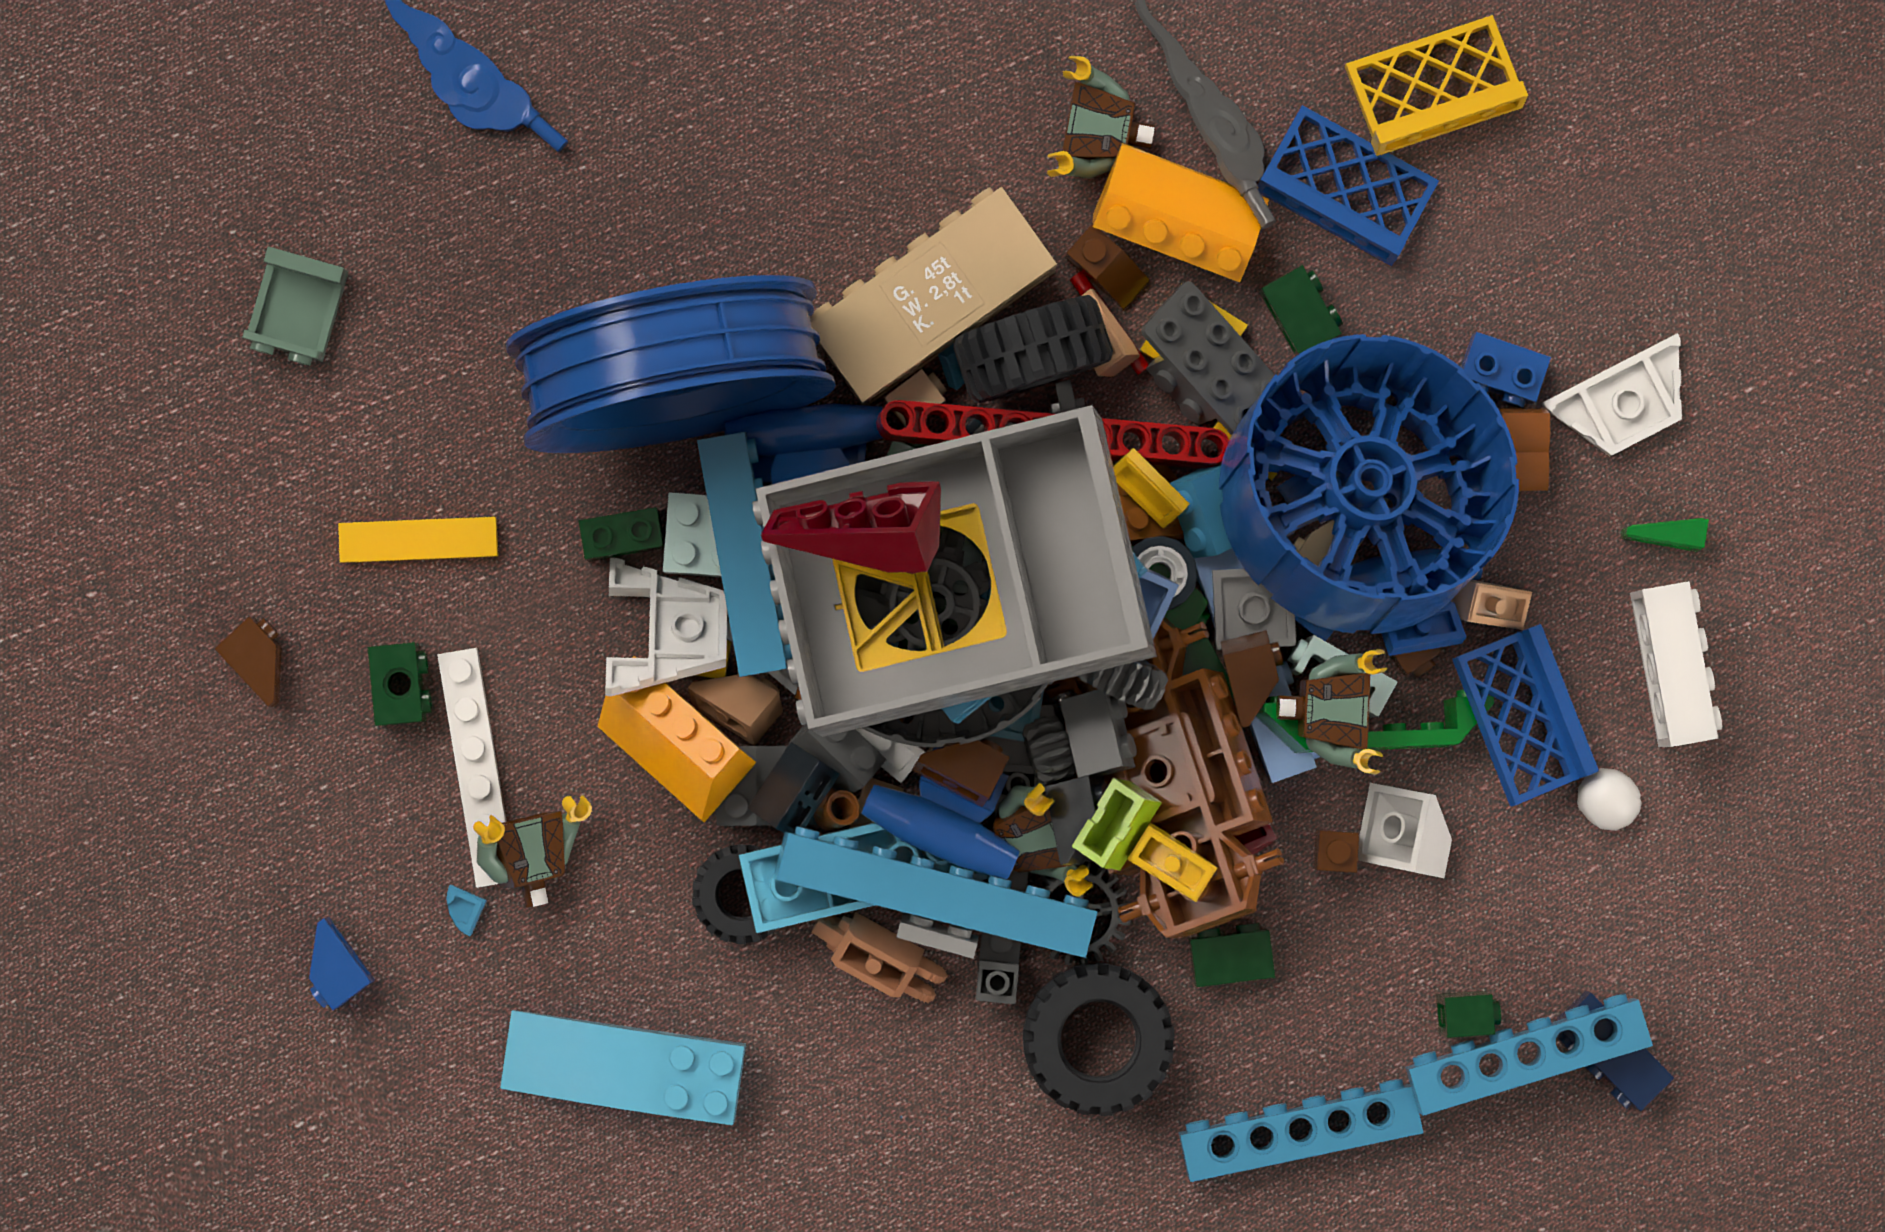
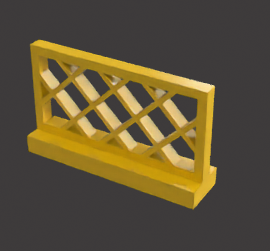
M1493 15L1346 63L1345 65L1346 72L1372 136L1371 144L1376 156L1521 109L1528 96L1523 81L1519 82ZM1487 29L1492 41L1488 53L1466 44L1472 33ZM1465 36L1462 42L1456 40L1457 38ZM1445 43L1458 49L1451 66L1430 56L1435 45ZM1428 48L1426 54L1420 52V50ZM1494 49L1496 51L1498 58L1491 56ZM1462 52L1483 60L1476 77L1455 68ZM1409 55L1422 61L1414 78L1393 68L1399 57ZM1391 60L1389 66L1383 64L1384 62ZM1489 63L1502 69L1508 82L1494 86L1480 78ZM1426 64L1447 73L1440 89L1418 80ZM1372 67L1385 73L1376 90L1363 84L1357 71ZM1451 75L1472 84L1468 95L1457 98L1444 92ZM1389 76L1410 85L1403 101L1382 92ZM1414 87L1435 96L1430 108L1420 110L1407 104ZM1476 87L1483 89L1474 93ZM1366 94L1373 97L1371 104ZM1378 99L1399 109L1394 120L1381 124L1377 123L1373 108ZM1439 99L1446 101L1445 103L1437 105ZM1403 111L1409 113V115L1400 117Z

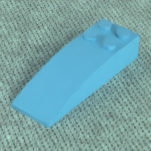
M876 823L819 835L818 840L834 843L835 836L858 842V850L872 853L874 846L886 848L897 852L895 859L911 863L912 856L936 861L934 869L945 872L950 871L951 865L956 866L901 841ZM781 845L738 855L756 933L875 906L774 879L773 876ZM974 871L972 879L982 881L988 879L989 876Z
M512 1010L500 1089L623 1110L733 1125L736 1117L746 1043Z

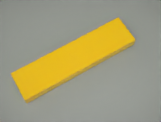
M497 517L338 523L340 563L498 557Z

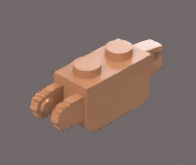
M855 912L852 919L843 916L841 919L834 915L819 918L812 928V933L827 942L826 947L834 952L831 961L837 968L890 997H901L904 992L924 1003H929L937 995L935 994V989L913 975L917 974L939 985L942 982L944 983L948 977L943 967L923 956V948L908 940L897 938V934Z

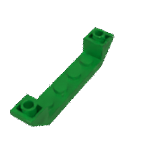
M1457 690L1456 697L1443 700L1445 729L1444 722L1420 723L1421 730H1406V723L1382 725L1383 731H1368L1367 749L1446 748L1458 745L1477 724L1465 691ZM1269 696L1256 717L1294 753L1313 752L1308 748L1306 738L1298 736L1299 720L1277 719L1276 706L1278 696ZM1487 696L1484 704L1486 711L1494 704V697Z

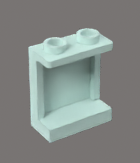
M1313 635L1307 637L1306 640H1298L1296 646L1291 650L1287 661L1292 663L1290 667L1291 673L1299 675L1302 674L1310 658L1323 663L1334 656L1348 654ZM1383 673L1371 674L1370 718L1379 717L1397 684V681Z

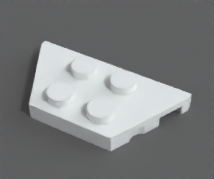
M1677 333L1541 404L1550 414L1610 457L1682 420L1680 400L1681 370H1679L1680 337Z

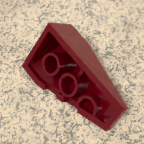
M900 482L887 485L888 492L864 497L863 491L849 493V499L841 503L828 505L824 500H817L775 509L761 533V538L763 542L888 573L906 572L915 574L927 572L939 548L940 482Z

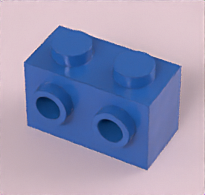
M1475 332L1471 336L1461 368L1465 370L1464 373L1475 384L1479 383L1486 392L1491 391L1503 395L1501 400L1503 403L1517 408H1524L1525 403L1532 405L1537 401L1551 357Z

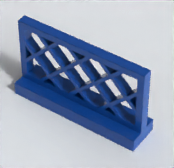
M1302 105L1259 181L1258 191L1263 196L1392 266L1405 246L1410 233L1439 180L1390 153L1376 156L1370 142ZM1303 119L1318 126L1322 140L1302 145L1298 127ZM1327 132L1330 133V134H1332V135H1334V136H1333V137H1328ZM1293 138L1295 147L1287 148ZM1341 141L1347 142L1352 145L1356 159L1336 163L1331 144ZM1324 146L1330 165L1310 170L1305 151ZM1361 151L1365 152L1368 155L1363 157ZM1298 153L1304 172L1289 175L1276 167L1282 157ZM1375 160L1385 163L1390 178L1371 182L1365 163ZM1358 165L1364 185L1345 189L1339 170ZM1396 170L1403 174L1397 176ZM1332 172L1338 191L1325 195L1316 189L1313 177ZM1306 179L1307 184L1301 182L1300 180ZM1413 179L1426 186V189L1421 198L1405 201L1400 182ZM1393 184L1398 204L1379 208L1373 189ZM1367 191L1372 211L1359 214L1351 209L1347 196ZM1340 198L1342 204L1334 199ZM1416 206L1410 216L1408 208ZM1401 210L1405 227L1400 236L1385 228L1382 218L1383 214ZM1375 217L1376 222L1368 218Z
M1541 624L1524 629L1452 659L1510 807L1599 771ZM1509 644H1513L1518 656L1515 669L1500 662L1504 647ZM1494 651L1492 657L1486 655L1487 653ZM1476 658L1489 665L1483 682L1473 678L1467 661ZM1496 670L1512 677L1506 694L1491 687ZM1519 682L1528 685L1531 689L1533 697L1530 706L1514 699ZM1488 694L1503 702L1498 719L1487 714L1484 704ZM1511 706L1526 713L1521 731L1506 724ZM1534 718L1543 722L1546 727L1547 735L1544 743L1529 736ZM1502 731L1518 739L1512 756L1502 752L1499 744ZM1526 743L1541 751L1535 768L1520 761ZM1549 755L1559 760L1564 776L1555 779L1543 772ZM1517 768L1532 775L1528 790L1521 794L1518 793L1513 780ZM1540 780L1545 782V784L1539 786Z

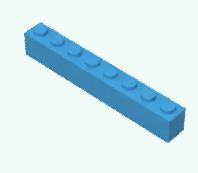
M796 826L795 833L787 831L784 833L773 876L778 881L1086 958L1098 912L1087 908L1089 900L1071 895H1066L1064 902L1049 898L1050 890L1027 885L1026 892L1012 889L1011 880L989 875L988 882L972 879L974 874L972 870L952 865L949 872L934 869L936 861L912 856L911 863L895 859L896 851L877 846L873 847L872 853L858 850L857 841L835 836L834 843L818 840L820 832Z

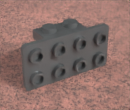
M1190 281L1182 283L1141 328L1143 337L1160 355L1146 367L1147 371L1154 377L1155 384L1161 390L1167 392L1180 406L1181 413L1197 426L1217 418L1232 435L1250 407L1275 376L1202 292Z

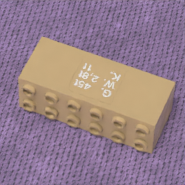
M991 187L985 189L971 200L973 203L971 205L972 208L961 215L958 210L954 211L939 223L940 231L930 238L926 233L917 237L907 245L908 253L899 260H896L894 256L888 258L874 269L876 272L874 278L865 284L862 279L857 280L842 292L844 295L843 300L833 307L827 302L814 311L811 316L812 329L819 332L820 342L818 345L861 405H870L935 359L940 352L955 343L957 337L980 327L1055 273L1057 263L1002 187L993 192Z

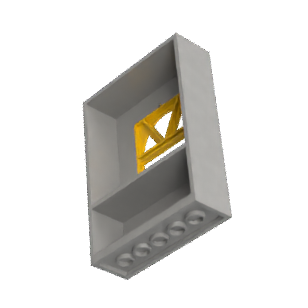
M1093 405L756 488L758 500L752 502L753 512L757 524L764 525L765 527L775 509L817 500H824L828 505L841 503L849 499V493L863 491L864 497L888 492L887 485L900 482L939 481L941 486L940 526L953 529L968 537L981 550L988 564L991 577V594L984 614L966 635L954 643L944 646L928 571L915 574L906 572L888 573L761 541L764 560L767 565L772 564L775 580L770 581L771 594L775 605L781 604L784 620L778 622L780 635L784 645L790 644L793 660L787 661L789 676L793 685H799L802 700L796 701L798 717L802 725L807 724L809 730L822 737L1157 657L1103 421ZM859 574L914 589L875 628H867L856 605L855 586ZM918 610L927 649L925 651H910L889 645L886 641L887 638Z

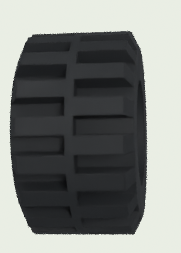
M731 845L713 853L700 866L697 876L693 881L692 903L696 909L697 918L704 924L709 933L716 935L725 942L736 944L754 943L770 936L777 930L772 929L756 933L752 916L736 917L729 914L723 908L719 899V888L725 877L732 872L742 870L738 855L762 849L755 845Z

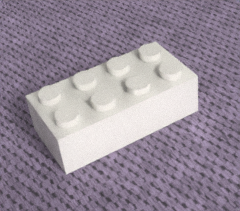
M1688 581L1631 592V601L1658 747H1674L1718 739L1717 730L1722 729V719L1718 706L1712 707L1710 691L1715 690V682L1711 667L1705 668L1702 653L1708 650L1704 628H1698L1695 613L1700 612V600L1697 590L1691 589L1690 582Z

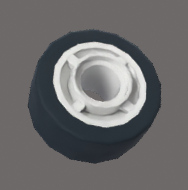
M1164 536L1146 538L1133 546L1132 551L1145 567L1149 569L1153 564H1164L1170 572L1169 579L1179 585L1167 611L1184 603L1193 592L1198 576L1196 562L1189 549L1176 539Z

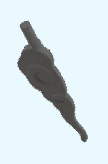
M1136 0L1135 6L1138 15L1162 46L1172 81L1178 92L1186 100L1197 129L1210 149L1215 153L1222 175L1245 198L1262 229L1269 228L1275 224L1276 220L1258 191L1259 187L1256 184L1264 174V164L1262 161L1264 146L1258 132L1247 121L1237 104L1230 98L1222 95L1215 83L1203 75L1198 67L1189 60L1179 42L1151 15L1145 0Z

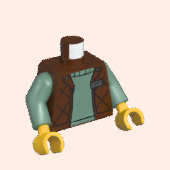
M1069 56L1068 59L1076 63L1077 69L1075 73L1063 71V76L1070 80H1080L1081 83L1075 82L1063 149L1060 152L1048 154V158L1053 157L1058 161L1059 167L1058 169L1048 170L1047 174L1051 177L1066 174L1067 176L1091 179L1111 171L1122 143L1151 148L1155 125L1133 122L1135 103L1130 101L1128 92L1108 74L1091 66L1089 60L1085 57Z
M1382 649L1370 650L1364 654L1338 655L1313 668L1309 674V679L1301 680L1300 696L1278 695L1276 706L1277 719L1299 720L1298 736L1306 738L1308 748L1330 764L1354 769L1359 768L1360 771L1372 775H1377L1380 771L1369 768V758L1373 755L1383 757V754L1376 750L1367 749L1371 674H1379L1387 670V667L1377 669L1372 663L1374 655L1385 654V651Z
M1039 783L1036 787L1014 786L999 804L998 813L993 824V833L1020 850L1013 870L1019 873L1029 871L1034 874L1056 878L1065 883L1066 889L1072 895L1080 897L1093 884L1084 879L1089 874L1087 866L1081 865L1077 868L1075 865H1060L1049 807L1055 801L1053 798H1047L1045 786L1052 785L1053 783L1044 786Z
M584 795L580 797L577 806L571 796L563 798L562 806L567 812L563 815L561 811L543 812L502 823L493 815H490L488 826H485L480 821L475 822L473 829L479 835L477 838V864L501 888L522 887L526 907L549 903L544 880L564 875L565 865L568 863L580 823L587 819L592 812V806Z

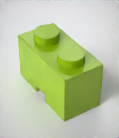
M1113 778L1097 804V811L1092 819L1087 820L1072 847L1102 868L1121 870L1162 802L1131 781Z

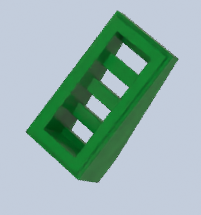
M1696 518L1631 525L1621 529L1620 537L1629 541L1697 552L1705 547L1709 519Z

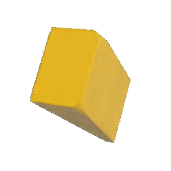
M1151 822L1127 859L1197 902L1218 868Z

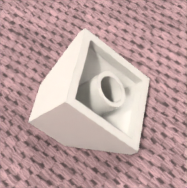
M1370 783L1359 835L1358 861L1444 878L1452 838L1436 795Z

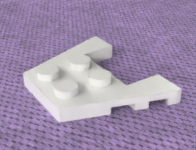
M610 558L609 596L650 597L649 657H606L605 696H615L726 667L727 605L723 590L684 578H679L676 581L657 575V570L644 566L640 570L625 565V560Z

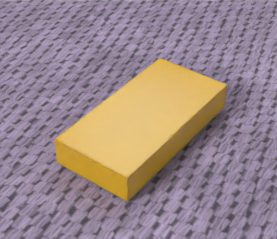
M1134 448L1113 466L1116 482L1163 529L1189 506L1190 503Z

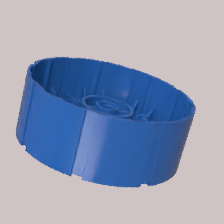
M1366 334L1334 338L1317 344L1290 360L1278 376L1275 374L1234 430L1223 456L1219 476V490H1222L1223 493L1220 511L1228 540L1238 560L1252 580L1258 586L1262 584L1273 594L1271 599L1294 615L1331 630L1346 633H1355L1357 630H1370V634L1392 632L1415 625L1440 611L1492 559L1505 540L1516 512L1519 479H1516L1515 465L1518 462L1513 440L1500 411L1479 383L1475 384L1464 373L1465 370L1439 352L1410 340L1387 335L1366 337ZM1390 395L1395 397L1396 406L1385 403ZM1342 406H1354L1373 412L1375 421L1372 431L1368 436H1361L1356 430L1353 431L1340 411ZM1306 417L1310 424L1315 423L1328 443L1326 445L1327 451L1320 450V452L1294 445L1292 441L1280 437L1287 425L1290 426L1297 420ZM1402 425L1416 434L1429 451L1412 456L1411 454H1406L1396 441L1400 426ZM1452 456L1460 459L1455 465H1451L1449 460ZM1281 470L1307 478L1306 482L1315 486L1316 489L1308 496L1288 505L1282 503L1272 507L1269 491L1265 489V483L1268 480V471L1278 473ZM1336 476L1340 478L1341 486H1338ZM1436 476L1438 479L1444 478L1448 494L1451 498V510L1448 508L1445 510L1424 498V494L1416 489L1419 482ZM1361 479L1370 481L1375 490L1367 489L1362 484ZM1384 498L1392 501L1393 508H1388ZM1318 520L1321 523L1334 520L1332 529L1333 540L1327 555L1320 561L1318 566L1306 557L1303 558L1288 539L1297 529ZM1414 524L1434 536L1433 540L1442 546L1434 561L1422 570H1420L1415 558L1412 559L1403 534L1405 530L1404 525ZM1366 535L1373 546H1378L1386 568L1384 573L1386 582L1377 583L1375 586H1365L1364 582L1349 580L1353 567L1350 564L1358 545ZM1464 543L1467 544L1469 549H1465L1463 547Z

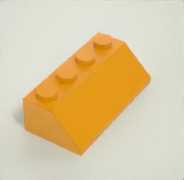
M1124 143L1121 144L1093 213L1094 228L1240 282L1261 229L1245 198L1240 195L1233 185ZM1263 197L1265 203L1268 205L1269 199Z
M667 682L615 696H605L597 727L704 823L756 764L754 759Z

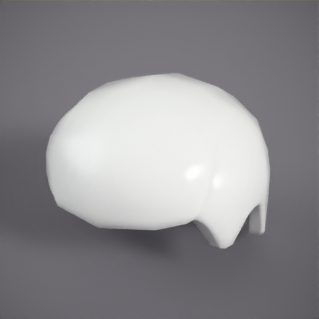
M1599 768L1598 772L1586 776L1578 787L1577 804L1579 810L1592 824L1604 830L1617 831L1630 825L1639 814L1642 802L1640 799L1641 794L1636 784L1630 777L1616 769Z

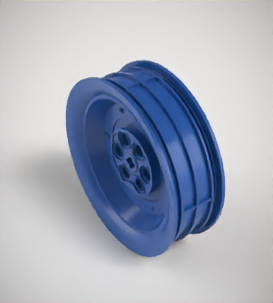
M785 275L737 276L680 283L596 301L549 316L522 328L507 340L506 351L509 356L515 359L516 368L524 374L525 385L521 388V396L529 402L531 411L527 418L529 430L524 435L525 446L533 451L545 453H587L649 446L724 431V422L767 410L802 408L825 397L834 390L836 385L834 376L825 372V362L818 359L816 346L820 342L819 332L812 329L810 317L814 313L812 301L817 296L815 284L805 278Z

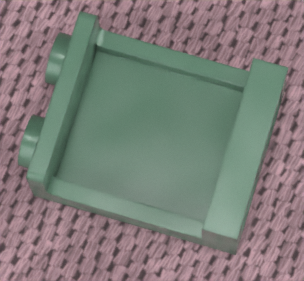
M268 246L264 258L267 266L249 328L244 330L242 338L251 342L250 349L261 353L273 355L274 349L289 352L288 360L308 366H311L312 359L323 362L349 272L343 267Z

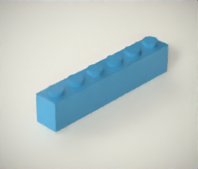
M741 432L697 440L739 677L787 669V659H793L790 644L784 645L780 635L778 622L784 620L781 604L775 605L771 594L770 581L775 580L772 564L767 565L763 557L761 533L764 525L757 524L752 505L753 501L758 500L756 488L764 487L762 478H754L752 463L759 462L755 438L747 439V433Z

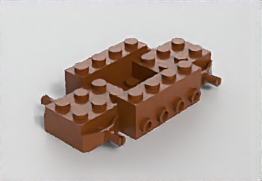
M1164 616L1153 639L1157 657L1145 660L1157 666L1166 674L1169 679L1165 686L1166 690L1161 700L1152 709L1144 710L1126 703L1127 717L1124 718L1127 734L1132 735L1136 745L1137 753L1133 757L1135 768L1103 777L1108 786L1113 778L1131 781L1162 802L1150 822L1218 867L1197 902L1129 860H1126L1121 870L1108 869L1109 874L1131 876L1140 872V896L1137 897V901L1118 907V913L1123 914L1119 916L1123 923L1140 916H1147L1166 938H1179L1196 934L1256 912L1261 874L1267 869L1283 865L1284 858L1278 857L1282 855L1279 848L1259 856L1254 855L1233 836H1238L1273 823L1224 673L1202 668L1182 676L1186 647H1188V644L1209 637L1208 631H1204L1207 629L1204 622H1200L1182 630L1174 626ZM1077 676L1053 681L1052 684L1048 683L1045 689H1050L1046 691L1050 698H1054V696L1067 691H1074L1077 695L1098 690ZM1161 760L1167 766V776L1162 782L1156 783L1150 776V769L1156 761ZM1077 771L1074 773L1073 779L1078 778Z

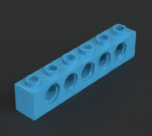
M1626 993L1615 995L1603 1000L1604 1007L1589 1011L1588 1005L1579 1006L1565 1011L1566 1018L1551 1022L1550 1017H1543L1528 1022V1030L1513 1034L1512 1028L1495 1032V1035H1489V1042L1475 1045L1474 1040H1468L1450 1046L1452 1053L1437 1057L1436 1052L1432 1051L1413 1057L1414 1064L1406 1066L1405 1069L1419 1113L1424 1116L1653 1046L1639 1000L1635 998L1627 999ZM1608 1018L1613 1025V1032L1608 1039L1598 1040L1594 1034V1026L1599 1020ZM1570 1030L1575 1036V1044L1571 1050L1560 1052L1556 1046V1037L1560 1032ZM1525 1042H1533L1537 1048L1536 1058L1530 1063H1521L1517 1055L1518 1048ZM1488 1053H1494L1499 1059L1497 1071L1491 1075L1482 1074L1479 1068L1481 1058ZM1449 1065H1457L1461 1071L1460 1081L1454 1086H1445L1441 1081L1443 1069Z
M1402 1079L1389 1080L1379 1083L1380 1090L1365 1093L1364 1087L1351 1088L1340 1091L1341 1098L1326 1101L1325 1095L1302 1099L1303 1106L1287 1109L1286 1103L1264 1107V1114L1248 1117V1112L1243 1111L1225 1115V1122L1210 1125L1209 1119L1185 1124L1186 1131L1178 1133L1188 1179L1190 1182L1422 1134L1421 1119L1411 1085H1403ZM1374 1102H1382L1387 1107V1115L1379 1123H1371L1367 1118V1109ZM1336 1110L1345 1111L1349 1118L1348 1125L1341 1131H1333L1328 1126V1118ZM1298 1118H1304L1310 1124V1131L1303 1139H1294L1289 1134L1290 1124ZM1260 1126L1269 1128L1271 1131L1269 1144L1264 1147L1253 1146L1250 1141L1251 1132ZM1218 1135H1228L1233 1141L1231 1151L1223 1156L1214 1154L1211 1149L1213 1139Z

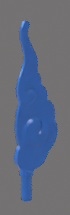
M385 0L393 19L408 32L411 42L418 48L419 59L422 65L431 73V85L434 92L443 102L448 104L451 113L460 123L474 130L494 129L503 132L513 131L524 125L527 128H531L558 153L567 145L568 140L540 116L541 113L532 106L528 93L518 84L506 80L500 70L486 55L470 44L455 38L452 30L439 18L409 7L402 0Z

